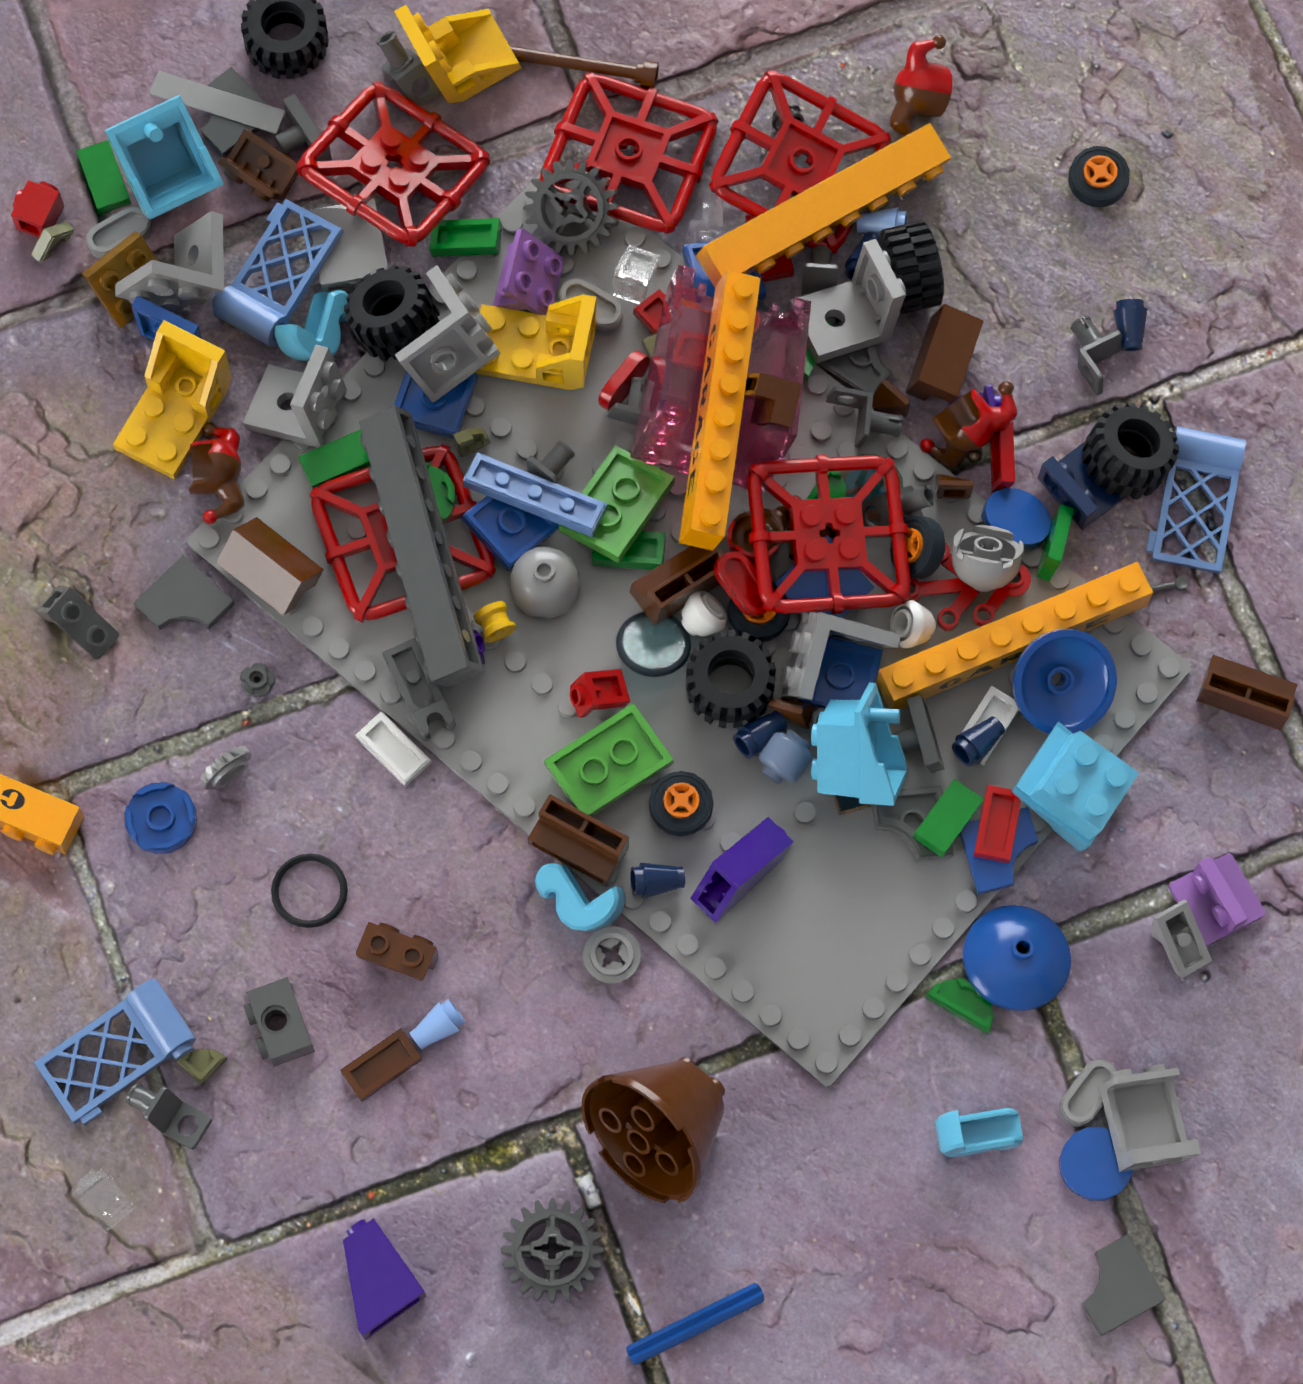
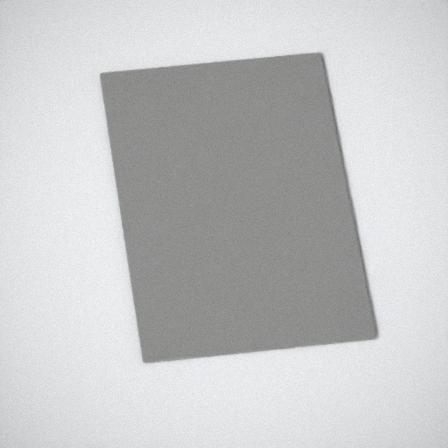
M560 159L559 162L563 169L566 168V163ZM540 173L535 178L539 179ZM574 179L560 186L573 190L577 188L581 181ZM532 182L497 217L500 218L502 223L499 254L459 256L444 272L446 276L450 273L455 276L463 287V290L459 293H468L479 309L481 304L493 306L508 244L514 242L516 231L518 229H525L533 234L538 228L537 224H526L525 221L533 217L534 214L531 211L523 210V206L533 204V200L525 195L527 191H537ZM591 190L589 192V195L596 197L594 192ZM546 198V215L552 224L555 217V209L550 200ZM564 203L568 207L566 211L568 215L575 212L578 213L579 210L575 208L574 204ZM592 211V214L597 216V212ZM618 220L616 223H606V227L610 229L612 234L605 236L599 233L602 245L597 247L589 241L590 251L584 253L580 246L577 245L575 255H570L568 247L565 245L562 252L558 253L564 258V265L554 303L560 302L559 291L563 283L572 278H581L616 297L623 306V320L616 329L612 331L596 329L584 388L565 390L478 374V381L460 431L470 428H483L491 443L464 457H459L454 447L453 439L416 429L421 448L440 446L441 444L451 447L450 451L457 458L465 477L477 452L527 472V458L530 455L541 462L556 443L562 441L573 450L575 457L556 475L557 484L579 493L584 490L615 445L640 458L646 428L607 417L608 411L599 405L598 398L606 382L632 352L638 350L647 355L642 345V339L652 334L633 315V309L658 289L682 312V318L672 325L676 331L677 342L682 331L709 335L712 307L699 309L684 258L648 229ZM571 222L562 233L580 235L589 228L584 224ZM542 234L536 238L543 242L546 236ZM553 241L549 245V247L554 251L556 243ZM432 284L428 289L437 303L440 311L438 318L441 321L451 314V311ZM528 309L519 310V311H525V312H530V313H532V312L529 311ZM772 329V336L766 346L756 354L750 355L747 374L761 372L802 384L792 427L770 429L751 424L750 419L755 402L744 399L725 537L716 548L719 546L724 554L730 552L727 543V530L732 520L739 514L750 511L747 490L748 469L754 463L759 464L769 460L815 458L817 454H826L827 457L875 455L882 456L885 459L889 456L895 461L894 467L900 478L901 488L911 485L914 490L928 484L935 491L936 474L956 476L930 455L922 452L920 447L902 433L899 437H894L893 435L870 431L869 437L863 445L855 447L858 409L826 402V396L834 386H844L816 364L813 367L808 382L797 377L784 355L786 340ZM367 352L343 376L342 379L347 391L335 406L337 415L333 424H330V427L324 432L322 437L325 442L324 445L361 429L359 421L394 405L406 372L398 359L394 360L393 357H390L388 360H380L379 356L374 358ZM449 354L441 355L436 362H443ZM650 361L648 369L642 377V384H645L646 379L653 383L646 410L661 416L652 454L645 461L675 476V484L642 531L665 533L664 562L690 547V545L679 543L703 373L675 368L671 363L665 369L656 373ZM844 395V396H839V397H841V398H846V399H853V398H854V397L846 396V395ZM628 396L621 404H627ZM283 439L239 484L245 501L244 507L236 513L218 518L214 524L203 522L188 537L187 543L189 548L528 836L539 820L538 813L549 794L573 806L544 765V760L634 703L674 759V764L592 816L629 837V849L607 887L570 866L568 867L576 877L599 896L614 886L623 887L626 900L621 915L822 1086L830 1087L835 1083L1002 890L977 895L960 834L952 844L954 855L951 858L916 861L911 847L902 837L890 831L876 830L871 804L840 811L836 795L817 793V780H812L811 776L813 758H817V746H812L810 729L801 728L785 716L783 717L788 727L783 732L786 733L789 729L806 740L811 745L809 751L812 755V761L795 783L782 780L778 785L762 773L765 766L760 762L759 757L746 758L736 747L733 735L738 732V728H734L733 723H727L726 728L718 727L719 721L714 719L712 724L704 721L705 714L701 713L698 716L693 710L694 703L689 704L686 689L687 663L690 662V655L694 648L699 650V642L705 638L709 642L712 641V634L701 637L699 635L693 636L689 633L691 639L690 655L685 664L672 674L661 677H649L638 674L628 668L618 655L616 637L620 627L627 619L635 614L644 612L629 591L634 581L652 570L592 566L593 549L559 532V530L538 547L550 546L562 550L573 560L579 572L580 589L575 604L565 614L553 619L526 615L516 606L511 596L510 574L513 567L507 571L494 557V567L497 570L493 578H488L479 585L462 590L472 629L477 630L483 638L484 631L481 625L475 623L473 615L485 605L496 601H504L508 607L507 616L510 621L515 622L517 629L511 635L497 642L485 643L484 641L485 652L483 655L485 664H482L483 673L450 687L437 684L455 719L456 727L454 730L449 731L443 722L434 720L429 724L431 739L428 742L423 741L382 652L415 638L414 629L416 627L413 616L407 609L377 620H365L363 623L354 619V615L346 606L333 567L327 563L324 556L327 551L314 518L311 498L309 497L312 487L298 459V456L318 447ZM443 465L440 470L448 474L445 465ZM815 472L770 474V477L792 496L797 495L802 500L807 499L816 484ZM373 480L334 493V495L361 507L377 503L380 498L377 486ZM761 486L764 508L774 510L778 506L783 505ZM469 489L473 501L480 502L486 497V495ZM972 491L971 498L937 499L935 505L921 510L923 516L930 517L940 524L944 532L945 543L948 544L951 554L953 538L959 530L964 529V534L973 532L974 526L986 525L985 520L982 523L981 518L986 500L975 491ZM455 494V501H456L455 506H458V505H460V504H459L458 499H457V496H456V494ZM325 506L340 546L366 537L360 519L331 506ZM256 517L324 569L317 584L305 591L296 608L284 616L216 563L233 529ZM881 517L868 518L876 526L881 521ZM461 518L443 524L450 546L479 558L469 528ZM892 538L865 539L867 560L896 583L895 568L891 562L890 555ZM782 543L778 553L769 560L771 581L773 582L795 564L789 558L788 543ZM1040 545L1031 550L1032 548H1025L1022 565L1030 572V587L1026 593L1019 597H1008L995 613L993 621L1085 584L1087 581L1062 561L1050 581L1036 577L1043 546ZM371 549L345 559L359 600L362 599L377 569ZM453 561L458 577L475 571ZM940 565L931 576L917 580L923 582L958 577ZM397 571L386 575L371 606L407 595L403 581L399 578ZM863 574L875 587L867 595L887 594L872 580H870L865 574ZM1016 575L1011 583H1018L1020 578ZM719 585L708 593L719 601L727 614L726 627L719 631L721 637H726L727 630H734L729 623L727 613L730 596ZM910 585L909 594H912L915 592V589L913 586ZM995 590L980 592L961 615L957 627L952 631L942 630L937 624L939 612L943 608L950 607L960 593L921 597L919 604L930 610L935 619L936 628L934 634L926 643L907 649L900 646L898 648H878L883 649L879 669L979 628L972 620L973 611L977 605L986 604ZM898 605L888 608L850 610L842 618L890 631L891 615ZM682 609L672 615L680 622L683 619ZM986 611L977 613L978 618L981 620H988L990 618ZM791 613L788 626L778 637L762 642V650L768 649L772 655L771 663L775 662L776 681L772 699L786 697L798 701V699L781 695L783 687H780V677L784 667H789L792 653L789 652V642L793 632H798L802 613ZM948 614L942 617L943 622L946 624H952L955 621L954 617ZM1128 614L1085 632L1098 639L1111 654L1116 667L1117 686L1114 699L1106 714L1094 726L1083 731V733L1115 756L1120 754L1184 680L1191 669L1188 662ZM650 619L637 622L626 631L623 637L624 650L630 659L647 668L657 669L670 666L681 657L684 651V641L681 634L675 627L664 621L656 626ZM829 634V636H828V637H832V638H836V639H840V640H844V641H849V642H853V643H857V644H861V645H866V644H862V643H859V642H855V641H851V640H848V639H844V638H841V637L833 636V635H830V634ZM1018 660L924 699L928 706L945 769L931 773L925 766L920 747L905 751L903 753L908 766V775L901 789L942 786L944 793L951 782L956 779L983 799L987 784L1013 790L1049 735L1032 726L1022 716L1020 711H1018L985 766L975 763L972 766L964 765L953 753L952 744L955 742L956 736L962 733L991 686L1014 699L1013 674ZM735 665L721 666L709 676L711 684L718 691L725 694L741 693L752 684L749 674L744 669ZM622 669L631 702L625 707L593 710L588 716L578 718L576 709L570 701V685L584 672ZM1059 672L1053 675V684L1060 681L1061 675ZM877 685L883 707L889 709ZM767 704V710L762 716L772 713L775 710L768 706L769 704ZM909 706L900 709L899 724L889 723L891 733L914 726ZM757 714V715H756V719H758V718H760V717H762V716H760L759 714ZM746 720L742 721V725L747 723ZM678 771L694 773L702 778L712 791L714 806L711 818L704 828L693 835L676 836L668 834L660 829L651 817L649 808L651 790L659 779L669 773ZM1021 801L1020 809L1028 807L1023 801ZM983 802L970 821L980 819ZM1030 807L1028 808L1038 842L1024 849L1016 858L1012 869L1013 876L1053 831L1049 827L1050 824ZM769 817L777 826L784 829L787 835L794 841L782 861L724 917L715 923L690 899L712 862ZM640 863L682 866L685 872V887L645 899L641 895L634 896L630 882L631 867L639 866Z

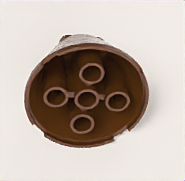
M681 1057L674 1062L604 1075L597 1078L583 1093L581 1105L583 1121L588 1134L594 1132L603 1148L599 1152L600 1156L622 1181L638 1193L654 1201L666 1203L669 1199H673L681 1203L687 1200L699 1186L723 1117L724 1103L722 1096L725 1094V1089L718 1079L709 1077L704 1071L695 1066L691 1059Z

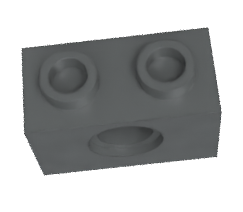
M288 977L246 992L250 1003L243 1005L250 1026L258 1024L262 1036L255 1040L262 1059L269 1057L273 1067L315 1052ZM274 1016H283L287 1019V1023L283 1029L272 1031L267 1028L269 1020Z

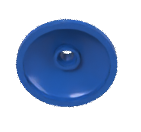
M1075 629L1053 630L1032 641L1019 657L1013 674V695L1022 716L1037 729L1050 734L1056 723L1060 722L1072 733L1083 732L1101 720L1110 708L1117 686L1116 667L1107 648L1092 635ZM1059 672L1061 679L1058 683L1053 684L1052 677L1055 673Z
M1009 905L988 911L972 925L963 945V966L971 985L984 999L1007 1010L1027 1011L1049 1003L1060 993L1069 977L1071 953L1066 937L1053 920L1029 907ZM1022 945L1026 947L1028 953H1019L1016 946Z

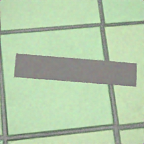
M158 71L149 92L151 95L167 100L180 95L186 106L274 134L277 133L285 110L162 71Z

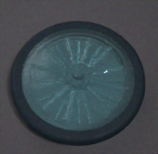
M641 612L633 615L622 624L616 637V648L622 662L632 671L644 676L661 677L674 673L685 664L691 651V639L682 623L675 617L670 616L655 626L646 613Z

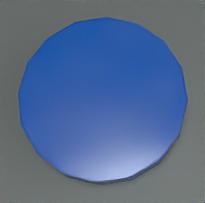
M1004 488L995 491L983 506L981 514L982 523L985 520L986 526H996L1013 533V540L1018 544L1020 540L1023 542L1024 549L1032 548L1031 550L1038 548L1050 532L1051 519L1048 510L1039 499L1026 491L1016 488Z
M167 782L151 783L138 789L132 796L133 798L130 800L129 805L127 804L124 812L125 827L132 841L142 850L154 854L172 853L182 848L191 839L197 825V813L189 794L183 789L181 790L179 787Z
M1087 1127L1074 1133L1064 1144L1059 1157L1060 1175L1066 1187L1089 1201H1106L1117 1196L1129 1183L1133 1170L1119 1172L1110 1130L1104 1127Z

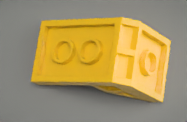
M406 4L394 11L423 65L448 104L463 102L522 68L489 9L446 16L430 26L425 24L419 12L413 15Z
M582 294L550 304L547 315L481 304L479 313L484 316L493 330L488 335L501 354L475 373L565 390L584 388L597 326L596 296Z
M163 320L156 332L144 375L148 387L114 441L113 447L115 450L175 480L191 454L190 444L199 441L205 424L211 421L226 396L232 374L225 350Z

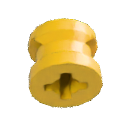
M496 601L485 605L473 615L475 623L481 625L484 631L483 639L485 643L502 640L517 629L515 622L510 621L507 616L508 607L504 601Z

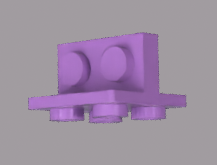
M518 229L514 242L508 244L493 306L513 310L528 309L534 314L547 315L548 306L555 301L564 258L525 229Z
M1227 853L1216 860H1213L1212 856L1198 862L1193 872L1173 881L1168 887L1177 903L1184 899L1188 902L1206 947L1263 918L1266 914L1231 853Z

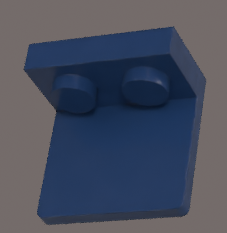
M1084 442L1061 460L1057 461L1052 456L1042 463L1038 475V480L1060 505L1062 504L1074 509L1072 519L1081 530H1084L1124 500L1119 498L1118 493L1113 492L1111 495L1105 492L1107 488L1102 485L1098 487L1093 482L1095 477L1093 475L1088 476L1085 470L1088 465L1082 462Z

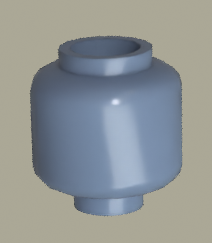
M789 729L786 733L775 732L759 754V760L765 766L762 773L778 785L782 780L789 783L797 782L812 761V755L809 751L811 745Z

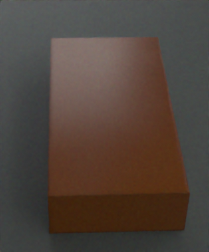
M400 1028L340 1071L360 1101L363 1102L421 1062L422 1058Z

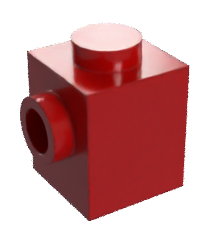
M28 180L24 189H20L15 195L13 201L14 209L11 217L16 229L40 237L45 228L56 224L64 208L59 190L47 182L42 181L38 184Z

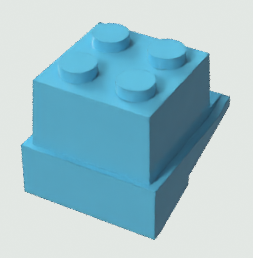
M180 95L104 130L142 213L149 220L224 185Z
M869 682L860 700H830L824 712L820 711L818 723L813 724L811 744L812 746H817V758H813L811 776L812 780H817V793L859 798L860 804L894 806L908 775V766L898 735H892L889 723L899 724L900 709H886L883 707L876 683Z
M1057 722L1011 792L1050 824V828L1081 852L1090 847L1098 833L1102 831L1139 772L1082 731L1072 733L1063 724Z

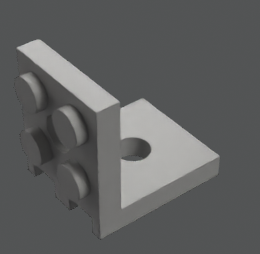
M210 211L175 234L174 265L156 260L149 261L115 284V297L127 299L130 303H133L135 298L139 296L170 312L188 314L191 312L190 304L202 305L209 301V292L222 293L224 291L223 214Z
M874 239L863 243L852 281L789 301L788 309L815 362L819 363L891 340L904 298L906 297V289L902 280L896 278L891 268L888 253L885 250L882 251L877 240ZM837 317L842 321L843 325L833 327L825 319Z
M438 265L426 274L446 303L451 314L395 354L400 364L433 403L501 354L488 335L493 330L481 313L475 315L480 309L468 293L460 294L459 292L463 290V287L452 273L446 276ZM449 354L443 362L435 363L441 355Z
M315 345L304 373L268 364L243 421L246 430L318 448L323 446L325 443L322 438L324 432L330 427V424H333L337 415L335 406L347 391L329 348ZM292 399L290 403L292 409H280L284 401Z
M822 612L802 613L798 632H793L789 642V652L792 653L789 667L785 666L781 673L780 687H783L781 695L794 699L812 700L829 634L877 648H898L901 634Z

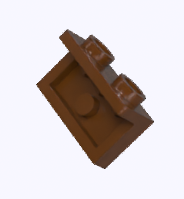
M248 129L243 130L228 158L221 157L218 161L219 165L226 168L224 174L239 184H242L243 181L254 187L251 192L267 202L270 199L283 201L298 176L296 160Z
M368 922L356 951L358 958L419 981L425 979L428 969H434L438 959L437 947L433 946L434 943L417 935H413V938L399 933V929L386 923L376 925Z

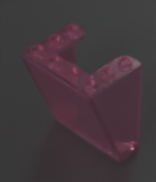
M678 265L665 295L630 458L641 460L647 464H656L675 469L681 473H689L714 298L705 295L707 284L700 282L697 289L693 287L695 269ZM795 297L791 310L785 313H779L780 304L772 303L768 313L756 310L747 374L761 372L803 385L812 301ZM802 387L792 427L779 424L764 426L751 424L750 419L755 402L744 399L732 485L747 490L748 469L754 463L759 464L769 460L784 459L797 436Z

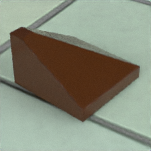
M884 379L873 395L872 407L874 411L903 415L905 418L908 415L911 401L892 383Z
M936 474L935 493L937 499L971 498L974 481Z
M786 697L774 698L769 701L768 706L801 728L809 729V723L814 710L812 704Z

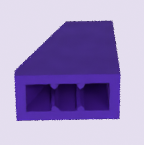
M767 817L712 862L690 899L717 923L782 861L794 841L783 828L777 826Z
M374 1218L369 1222L362 1219L346 1231L348 1237L343 1239L358 1330L364 1340L427 1297L417 1279Z

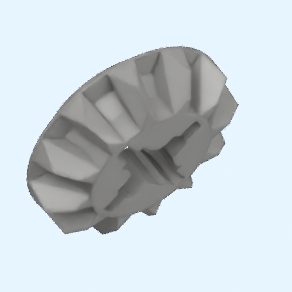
M246 746L232 748L227 753L224 752L221 757L215 759L210 766L206 767L205 772L201 775L200 780L205 789H219L236 779L248 767L252 756L251 752Z
M610 926L595 931L587 939L583 948L585 969L595 980L607 983L608 985L619 982L624 983L636 973L641 960V950L636 938L630 932L620 927ZM621 944L618 957L624 965L620 962L612 961L604 968L606 956L599 947L603 950L612 951Z

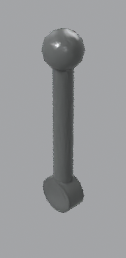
M1179 576L1174 582L1150 587L1153 592L1170 589L1185 591L1189 581L1186 577Z

